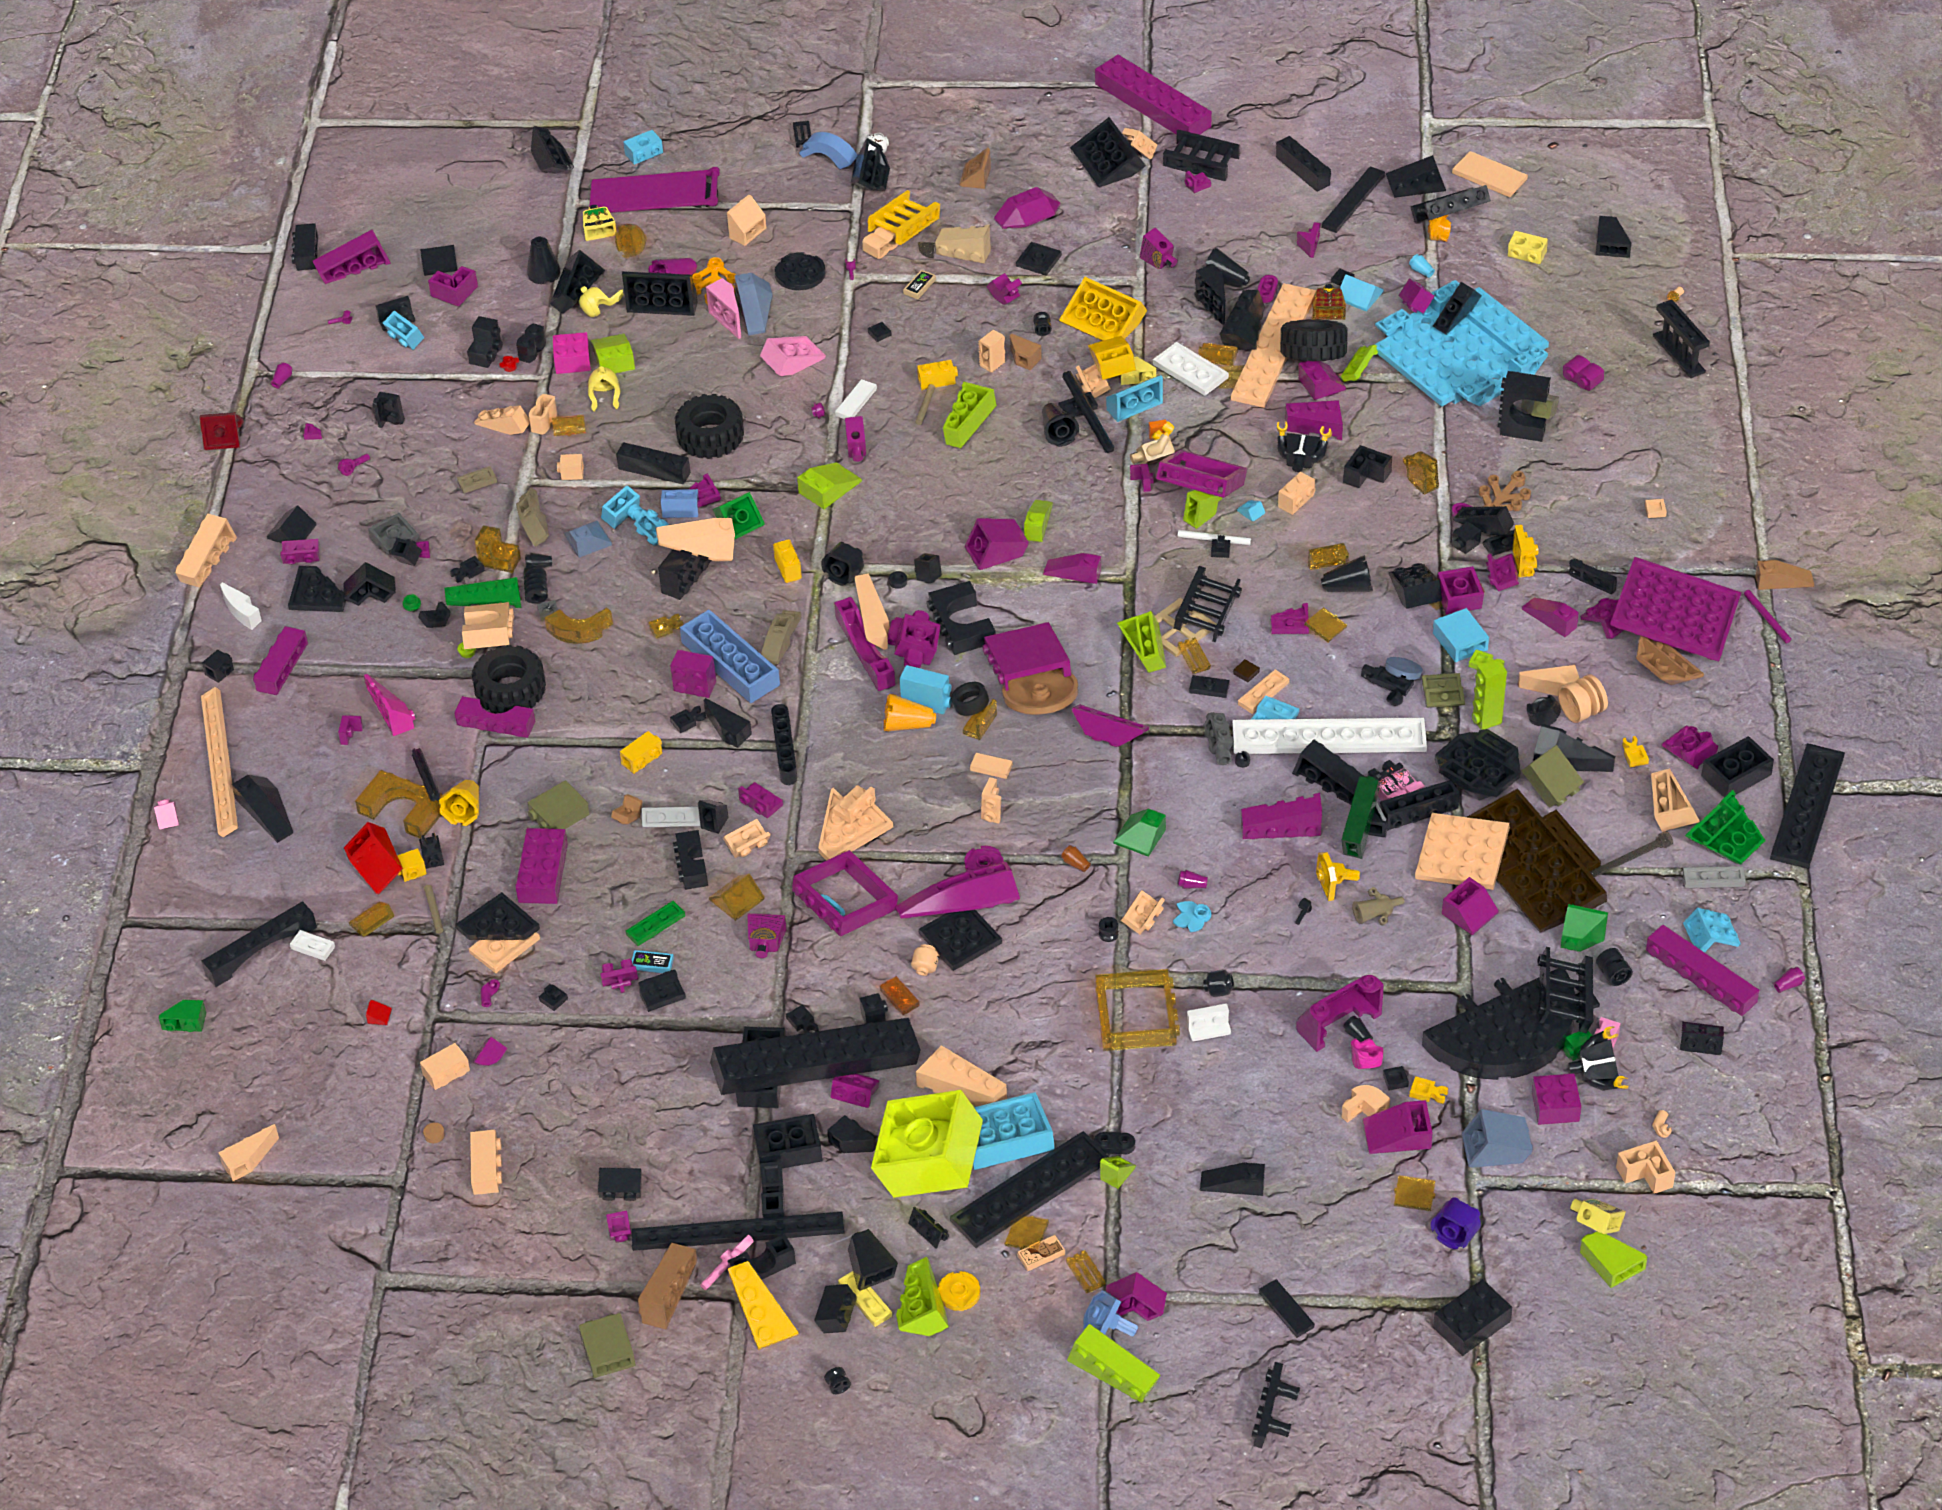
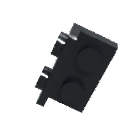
M408 296L375 305L378 322L383 331L387 330L383 322L393 311H396L411 323L416 321Z
M379 392L372 403L378 427L383 428L386 422L403 424L405 418L400 396Z
M1682 1021L1681 1051L1713 1055L1722 1054L1724 1026Z

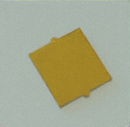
M1245 365L1220 367L1229 373V378L1219 385V389H1234Z
M1324 607L1304 624L1314 631L1315 635H1319L1328 643L1347 627L1343 621L1337 618V615H1333Z
M1399 1176L1397 1188L1394 1189V1193H1396L1394 1206L1431 1211L1432 1201L1435 1199V1181Z
M1034 1216L1023 1217L1011 1226L1004 1243L1005 1246L1019 1248L1020 1250L1027 1247L1038 1250L1048 1227L1049 1219L1034 1218Z

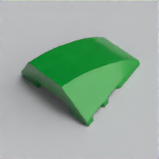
M1732 790L1685 836L1705 846L1719 856L1741 865L1766 840L1753 820L1748 818L1744 812V806L1739 804L1735 798L1736 794Z

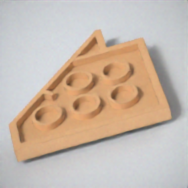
M832 788L818 847L819 854L827 861L848 850L852 852L893 828V822L873 804L863 812L860 818L850 824L833 814V808L844 797Z

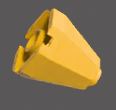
M465 779L444 793L439 800V804H441L440 814L451 824L457 825V823H462L461 826H468L479 816V786L473 780Z

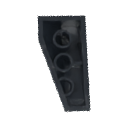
M1546 724L1541 725L1533 761L1557 745L1576 771H1614L1616 756L1596 746L1590 747L1582 743L1583 739L1579 737L1574 739L1566 735L1567 731Z
M246 775L232 784L236 801L277 843L293 834V829L279 791L268 778Z

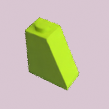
M1596 1231L1593 1234L1585 1235L1581 1240L1580 1253L1610 1288L1646 1269L1647 1256L1644 1253L1607 1234Z

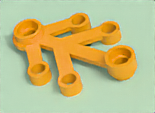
M713 257L709 259L707 268L692 275V280L696 287L697 295H700L702 288L721 279L718 276L719 272L726 277L728 283L732 284L735 294V286L733 284L735 283L736 274L725 269L724 263L720 258ZM709 273H711V276H709V277H707L706 279L703 280V277H704V276H706V275H708ZM706 293V294L704 295V297H705V303L708 305V302H707V293Z

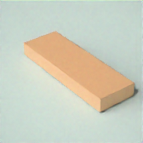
M1275 669L1238 700V705L1253 714L1265 696L1272 698L1289 684V678Z

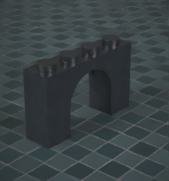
M1514 371L1507 372L1506 378L1503 377L1501 388H1504V391H1501L1500 401L1503 404H1500L1499 414L1502 416L1499 417L1497 426L1500 428V435L1539 442L1543 441L1547 419L1523 413L1513 403L1518 400L1546 403L1551 377Z
M970 581L928 592L927 608L933 612L934 622L940 624V634L945 636L946 646L948 649L951 648L954 655L981 648L985 644L984 637L996 634V630L989 618L968 624L957 623L949 618L957 611L977 606L976 591Z

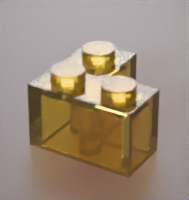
M483 525L474 540L478 560L484 567L513 573L521 559L519 546L502 542L500 529Z

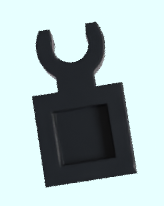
M473 556L459 563L460 568H453L450 574L451 577L455 576L456 582L459 583L466 576L471 579L484 572L485 567L476 556Z
M696 706L691 712L685 709L671 716L670 721L678 732L682 733L695 727L696 721L705 720L706 713H701V707Z
M803 1004L786 1013V1019L797 1032L803 1029V1033H810V1030L819 1031L818 1025L814 1023V1017Z

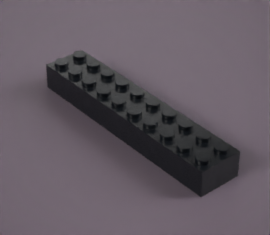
M908 1017L713 1047L710 1064L720 1094L725 1095L916 1065L921 1049Z

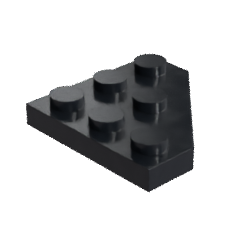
M317 566L298 567L288 603L289 610L344 611L346 604L344 592L339 590L328 576L325 577Z
M501 892L456 923V929L468 940H525L540 930V925Z

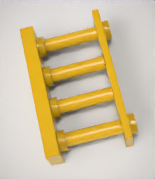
M907 190L869 216L867 220L868 232L881 227L895 233V243L902 245L939 219L940 203L933 202L925 207L909 200L910 191ZM910 207L912 209L919 211V213L916 214L905 208ZM899 213L911 219L905 220L895 215ZM890 220L901 226L896 227L889 223H886V221Z

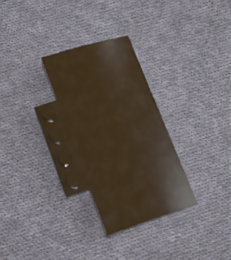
M1517 788L1467 816V818L1509 823L1510 828L1496 881L1539 933L1565 923L1568 904L1594 909L1607 902V892L1590 873L1601 866V860L1557 809L1542 817Z

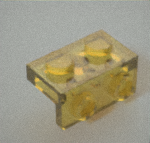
M1340 543L1308 550L1309 569L1314 570L1345 564V560L1349 558L1345 544Z

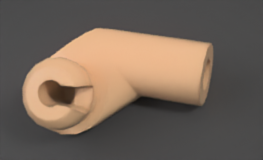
M1659 1110L1652 1123V1127L1658 1136L1666 1138L1671 1134L1672 1129L1671 1127L1667 1128L1668 1124H1665L1668 1113L1664 1110Z

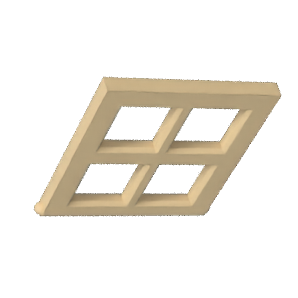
M1178 598L1174 603L1155 615L1158 623L1163 620L1174 628L1175 619L1169 615L1180 608L1183 599ZM1189 611L1191 617L1217 625V623L1204 614ZM1183 624L1181 631L1172 628L1161 636L1163 648L1177 657L1212 631L1202 628L1194 634ZM1179 631L1188 639L1176 647L1166 639Z

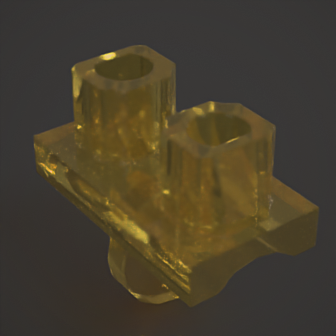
M584 415L552 418L554 436H572V434L586 433Z

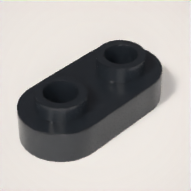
M1100 1132L1094 1137V1142L1106 1154L1126 1155L1135 1150V1138L1129 1133Z

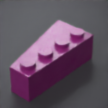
M373 229L313 260L325 284L346 278V275L360 274L362 270L368 268L371 270L376 269L381 264H391Z
M1315 793L1313 797L1304 799V796L1296 797V801L1286 803L1284 800L1277 801L1272 806L1262 804L1241 809L1243 839L1321 836L1322 805L1320 793Z

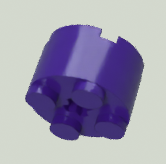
M1453 1197L1434 1216L1431 1221L1432 1232L1435 1230L1438 1235L1436 1238L1443 1245L1451 1249L1465 1248L1480 1229L1481 1222L1479 1217L1481 1214L1478 1209Z

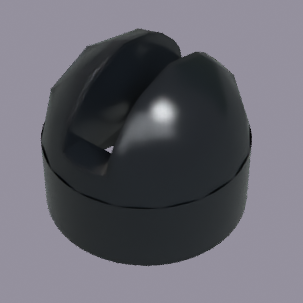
M1395 689L1389 693L1386 700L1391 705L1398 706L1402 704L1403 696Z
M1246 751L1238 752L1235 756V764L1241 768L1249 766V753Z

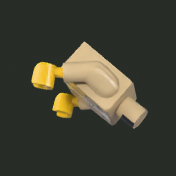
M1169 421L1162 427L1166 432L1165 434L1158 430L1152 435L1154 441L1141 445L1136 449L1137 452L1130 454L1132 464L1140 462L1141 464L1148 463L1149 465L1162 461L1175 453L1169 437L1174 426Z

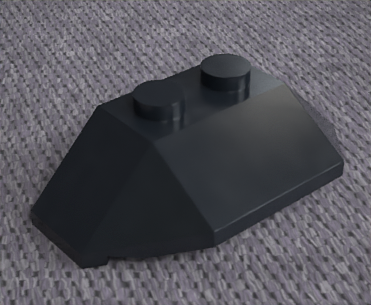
M534 126L532 130L531 153L539 169L544 173L549 172L553 174L573 170L574 165L564 146L551 135L549 129Z
M869 138L865 140L855 160L851 182L864 190L885 191L890 166L882 152V145Z

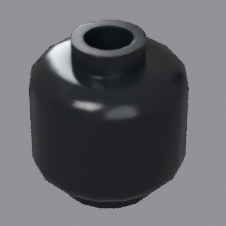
M1223 969L1208 972L1206 980H1203L1205 992L1209 991L1212 997L1229 995L1231 989H1234L1232 974Z

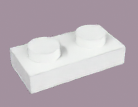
M300 930L290 943V947L292 950L326 961L335 948V944L333 941Z

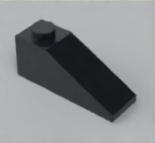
M1507 506L1462 507L1454 517L1456 522L1461 524L1470 522L1489 535L1504 536L1509 533V530L1514 525Z
M707 698L703 700L707 717L725 743L738 748L752 735L749 720Z
M1243 1162L1202 1171L1200 1191L1263 1196L1265 1164Z

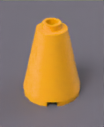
M894 694L887 696L883 725L884 731L930 728L931 724H935L936 713H933L932 708Z

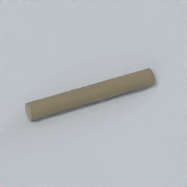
M933 384L928 386L915 421L918 425L922 424L935 390Z
M426 885L424 890L436 933L440 934L444 930L432 886Z

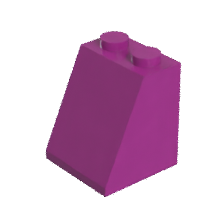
M977 518L965 548L978 569L983 570L1022 557L1029 541L1015 519Z

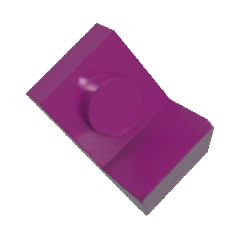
M1314 222L1312 229L1309 228L1308 232H1297V245L1311 258H1314L1320 238L1321 223Z

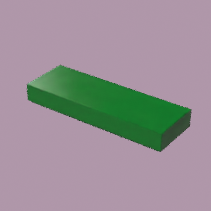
M671 901L625 930L626 935L639 946L684 918L685 911L674 901Z

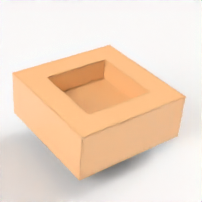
M1664 499L1645 500L1648 518L1666 517L1667 511Z

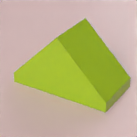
M1120 1156L1102 1158L1100 1161V1178L1102 1181L1119 1189L1133 1172L1136 1165Z

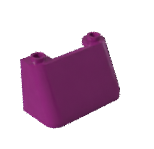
M1374 975L1362 976L1313 1004L1297 1019L1296 1030L1316 1052L1325 1048L1323 1038L1327 1036V1031L1324 1027L1352 1011L1359 1018L1363 1014H1370L1373 1019L1382 1015L1384 984Z

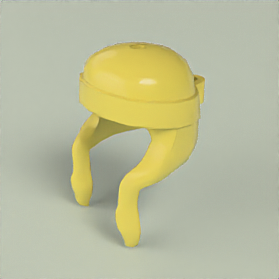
M584 286L580 289L583 295L579 299V304L584 313L589 317H597L601 314L598 306L600 304L612 306L619 302L623 297V289L611 298H608L599 288L591 287L587 289Z
M602 366L591 373L588 381V396L592 401L591 408L593 412L597 409V400L593 390L609 391L614 389L613 406L616 409L619 407L620 387L618 378L611 369Z

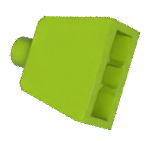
M1197 490L1188 492L1183 521L1196 529L1216 514L1218 502L1222 500V497Z

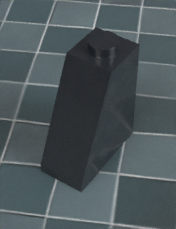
M1599 216L1596 255L1630 258L1632 242L1617 217Z
M869 1229L852 1235L848 1253L857 1289L861 1291L894 1278L898 1262Z

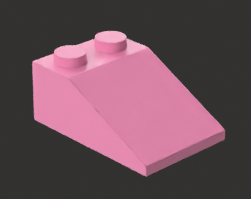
M721 278L706 286L708 311L734 336L740 339V319L734 288L731 283Z
M807 336L767 338L760 354L766 364L770 365L779 376L793 375L826 357Z

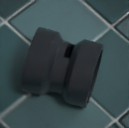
M1046 312L1036 313L1033 317L1035 333L1039 336L1050 334L1052 330L1050 315Z

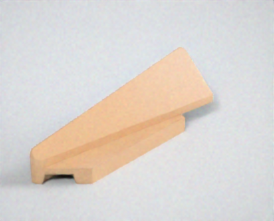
M869 573L855 576L866 639L885 650L888 648V617Z

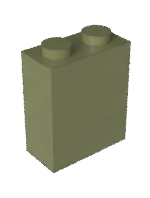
M1557 745L1521 770L1549 808L1555 804L1558 807L1567 801L1566 796L1570 795L1572 797L1580 791L1579 786L1584 783Z
M566 780L527 802L529 808L528 816L532 821H536L540 828L566 829L590 815L588 802Z
M621 1313L610 1314L604 1318L594 1321L590 1320L579 1325L581 1339L594 1378L636 1366Z

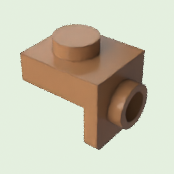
M629 794L625 795L623 805L612 811L611 818L618 820L621 824L628 825L640 818L643 801Z

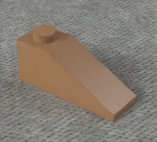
M1778 560L1757 561L1755 579L1758 590L1814 587L1810 570Z

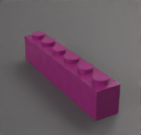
M1665 925L1660 926L1647 938L1646 951L1651 956L1662 961L1667 967L1678 972L1683 978L1694 983L1699 989L1706 991L1715 1000L1729 1007L1731 1011L1743 1016L1758 1002L1760 991L1758 988Z

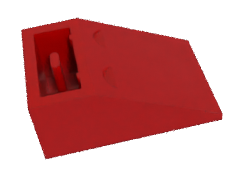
M367 822L344 847L351 864L378 895L403 869L386 829L371 822Z

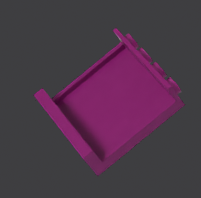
M1049 622L984 637L985 644L982 645L984 655L987 656L989 665H992L994 674L998 676L999 684H1003L1006 691L1009 690L1008 680L1054 669H1060L1064 677L1071 676L1070 659Z

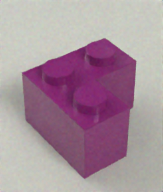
M463 266L452 276L437 271L428 280L432 297L456 306H460L478 287L476 271Z
M1138 1272L1106 1285V1292L1121 1301L1116 1311L1121 1316L1134 1311L1147 1321L1163 1315L1167 1293Z

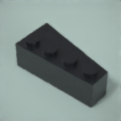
M1315 739L1300 753L1292 772L1297 777L1299 775L1306 777V781L1310 784L1315 782L1321 785L1322 790L1327 793H1336L1337 798L1350 805L1353 801L1359 777H1365Z

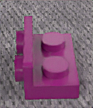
M319 540L282 541L280 556L283 564L319 561Z
M756 782L747 789L742 786L738 788L740 802L767 819L783 806L782 799Z
M859 1074L835 1077L832 1080L831 1098L869 1108L871 1096L879 1088V1080Z

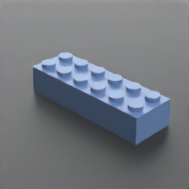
M707 610L680 627L682 644L693 653L713 656L715 673L750 704L780 685L779 670L711 610Z

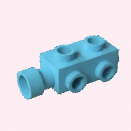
M633 504L627 511L628 516L636 520L634 523L637 527L636 531L643 536H647V541L656 546L658 544L656 527L668 526L669 523L658 518V514L651 509H648V511L644 510L638 504Z

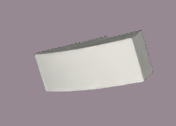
M222 582L220 586L228 609L239 622L253 630L262 621L259 608L251 604L249 596Z

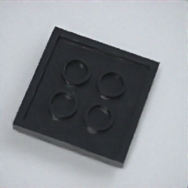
M976 910L946 913L919 928V934L929 945L935 947L941 959L952 971L1002 944V938Z

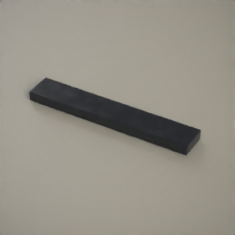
M1370 166L1322 222V228L1337 233L1383 179L1385 171Z

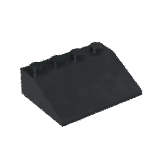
M1110 117L1070 147L1099 188L1132 177L1146 166Z
M622 271L627 313L695 316L698 301L696 287L691 275Z

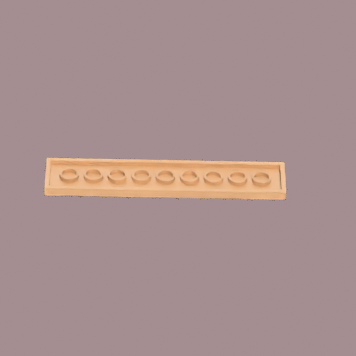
M1283 283L1259 334V340L1256 342L1257 350L1251 351L1231 394L1232 401L1265 408L1287 360V357H1284L1280 352L1281 327L1286 322L1306 319L1316 297V290Z

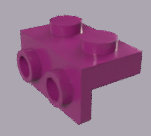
M1512 553L1498 559H1494L1492 554L1487 555L1488 562H1486V566L1490 572L1488 578L1492 586L1495 585L1498 592L1519 584L1515 557Z

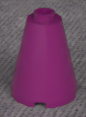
M692 258L657 259L651 262L652 265L649 266L648 272L689 274L692 276L696 273L697 264Z

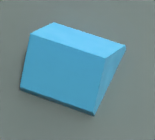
M1345 275L1340 287L1341 291L1338 294L1342 292L1343 303L1367 312L1383 293L1384 289ZM1337 294L1336 300L1341 299V296Z

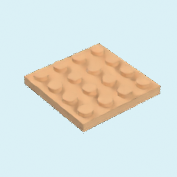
M1432 813L1415 872V879L1460 885L1468 877H1471L1484 886L1485 889L1494 890L1510 828L1509 823Z

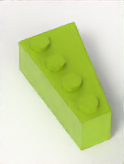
M963 382L962 390L957 395L958 399L956 403L954 402L953 410L949 413L943 426L947 445L958 448L963 447L997 406L994 389Z

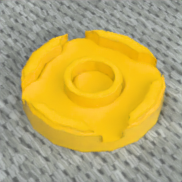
M965 1271L947 1274L938 1285L943 1305L954 1311L970 1309L977 1304L980 1298L981 1288L978 1279Z

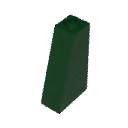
M1359 777L1341 839L1343 855L1363 858L1380 789L1379 780H1376L1374 777Z

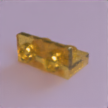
M1203 343V346L1198 349L1199 356L1211 363L1229 366L1234 365L1238 353V347Z

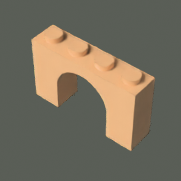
M509 602L467 606L464 608L466 624L462 626L464 649L509 645L510 638H513L514 611L513 608L509 607Z

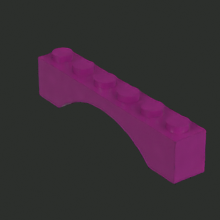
M848 597L834 602L835 617L876 689L881 691L895 686L894 669L888 658L884 657L874 644L867 641L863 620L853 598Z

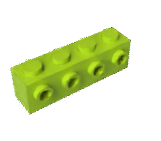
M1499 659L1477 665L1472 720L1481 730L1502 724L1507 671Z

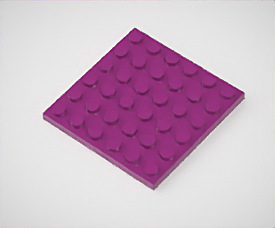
M1634 556L1610 625L1719 662L1742 592Z

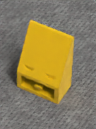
M1122 336L1088 345L1102 380L1136 370L1133 352Z

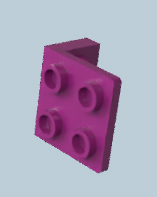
M1603 598L1598 601V604L1588 608L1580 616L1581 620L1601 622L1607 639H1613L1624 631L1610 625L1619 599Z

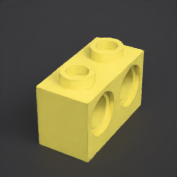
M1515 231L1509 242L1508 257L1541 264L1547 252L1548 239Z

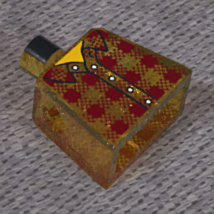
M1331 284L1318 288L1313 302L1312 320H1345L1346 303L1342 289L1334 288Z

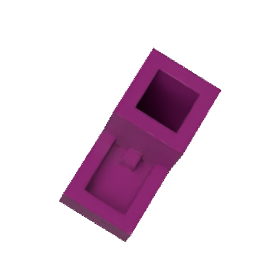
M1006 273L992 280L986 287L1001 304H1007L1020 296L1018 288L1022 285V282L1019 278L1011 282Z

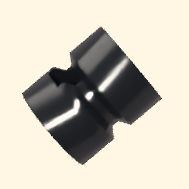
M1617 948L1606 949L1596 959V964L1612 986L1624 984L1633 974V970Z

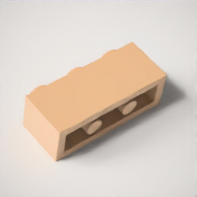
M496 1130L470 1132L471 1185L473 1194L498 1193L499 1184H502V1172L498 1171V1167H502L501 1154H498V1150H502L501 1138H497Z

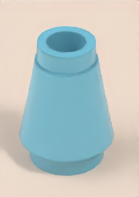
M1414 255L1409 262L1411 269L1428 278L1435 272V269L1422 255Z

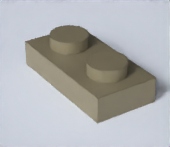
M489 466L457 477V482L462 492L467 493L497 483V478Z

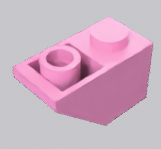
M170 799L158 801V805H155L154 809L159 829L179 825L175 801L170 802Z

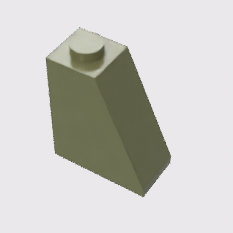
M1548 394L1546 403L1522 400L1521 408L1532 416L1550 419L1556 414L1559 396Z

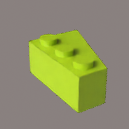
M1152 611L1117 622L1149 673L1166 668L1160 627Z

